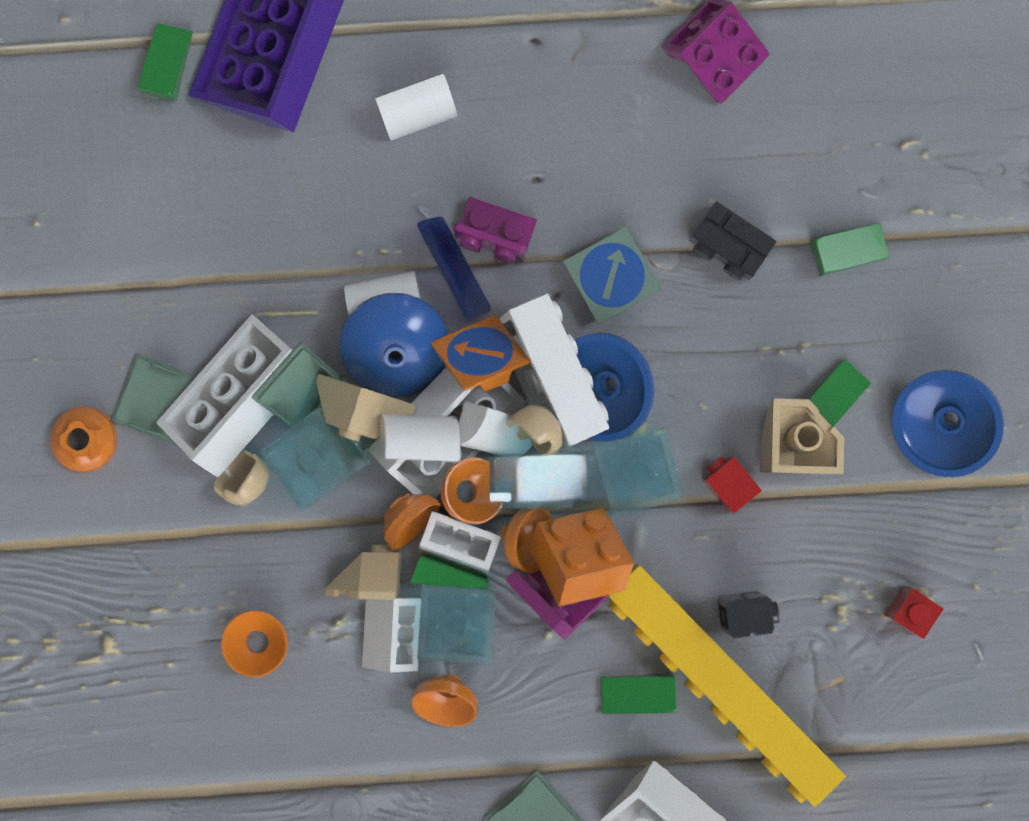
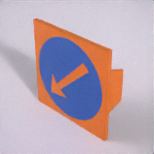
M496 315L431 342L433 349L464 391L478 385L485 392L509 382L512 370L530 363V359Z

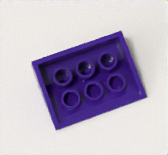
M224 0L188 96L259 123L294 133L344 0Z

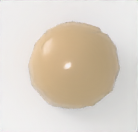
M529 405L519 410L506 423L508 427L518 425L517 438L530 439L533 447L542 456L550 458L562 446V427L553 413L544 407Z
M246 450L241 451L223 473L216 478L214 491L227 502L235 505H244L256 500L265 491L269 479L267 463L255 453L251 454Z

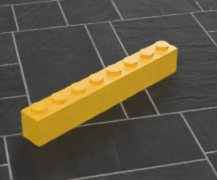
M639 564L632 568L626 590L610 594L609 597L612 601L607 606L622 621L628 616L638 626L633 632L647 647L653 642L663 652L658 658L673 673L679 668L689 678L684 683L698 699L705 695L714 704L709 710L724 725L731 721L740 730L735 735L737 739L750 752L756 747L765 756L761 763L776 778L782 773L791 782L787 790L801 804L808 800L816 807L847 776Z

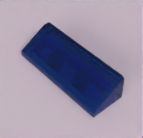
M438 216L418 222V230L466 320L471 322L490 312L491 306L445 219Z

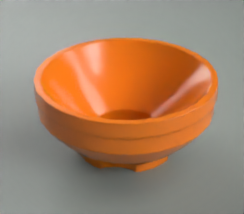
M78 407L65 412L56 420L50 434V445L55 458L66 468L76 472H92L105 466L113 457L117 447V432L113 422L105 413L91 407ZM77 428L85 430L89 436L88 445L82 450H75L69 443L71 432Z
M474 457L463 459L453 464L445 473L441 483V499L447 512L456 520L466 524L485 523L495 517L503 505L505 499L504 480L496 466L489 461ZM462 481L470 483L473 488V496L466 503L462 502L457 496V487Z
M407 493L395 500L383 515L385 520L384 540L393 551H396L412 542L426 529L432 511L439 512L441 504L430 494L410 495Z
M525 507L518 511L502 529L501 540L503 541V550L511 566L521 572L535 573L540 570L530 549L537 522L552 519L550 513L544 508Z
M252 610L237 615L228 623L222 635L221 649L226 663L232 670L246 677L257 678L272 673L282 664L288 652L289 642L284 625L279 619L270 613ZM254 631H261L268 637V647L263 652H255L248 646V637Z
M452 674L436 675L416 687L411 701L412 708L419 717L440 726L460 727L468 725L476 719L478 713V699L476 695L462 682V678Z

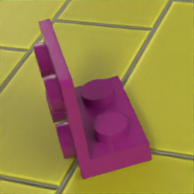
M707 0L661 46L669 57L686 63L715 102L720 104L769 56L767 49L734 4L726 0Z
M469 196L460 223H455L453 231L455 239L460 242V247L480 253L481 248L492 251L495 254V259L514 265L515 260L524 261L537 219Z
M514 570L505 579L541 619L564 640L609 597V595L558 606L540 570L529 574L526 578Z

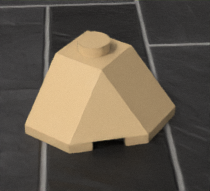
M318 374L316 379L325 422L340 428L339 436L358 442L361 435L373 439L380 437L382 414L411 415L416 408V405Z
M773 398L770 402L761 435L760 472L844 474V436L824 419L818 412L819 409L810 400Z
M371 544V551H363L325 588V596L339 597V594H347V597L351 599L396 600L401 594V551H393L388 544Z

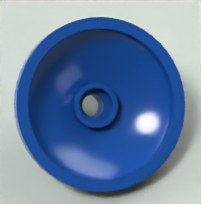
M404 293L377 295L358 305L346 319L340 335L341 360L349 376L362 388L389 397L411 395L425 389L442 372L445 364L433 349L431 342L448 335L447 329L438 312L418 297ZM399 351L402 355L397 359H392L389 357V353Z
M591 333L575 339L578 348L576 356L581 367L586 368L593 380V388L591 389L597 402L600 401L605 406L609 417L607 421L609 429L588 439L609 442L632 434L645 422L654 401V380L646 359L632 343L614 334ZM610 377L616 381L615 389L609 384Z
M937 370L919 376L905 387L893 409L892 429L899 449L916 467L936 476L959 477L979 470L994 457L1004 434V416L1000 403L994 393L979 379L960 371ZM946 413H955L958 416V421H949Z

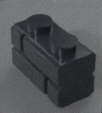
M718 201L710 208L689 240L695 244L693 250L698 255L709 261L713 257L725 264L723 271L739 281L743 277L750 280L755 275L777 242Z
M758 591L744 592L740 596L737 594L720 595L719 599H717L721 629L732 638L749 637L751 633L755 636L772 634L775 629L774 624L780 621L777 602L771 601V598Z

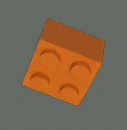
M604 508L537 522L530 551L558 606L626 590L634 562Z

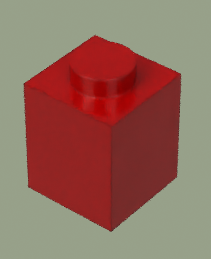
M720 456L705 469L708 475L702 479L731 514H735L762 491L735 457H729L725 460Z
M903 585L884 616L912 635L925 639L944 608L914 588Z

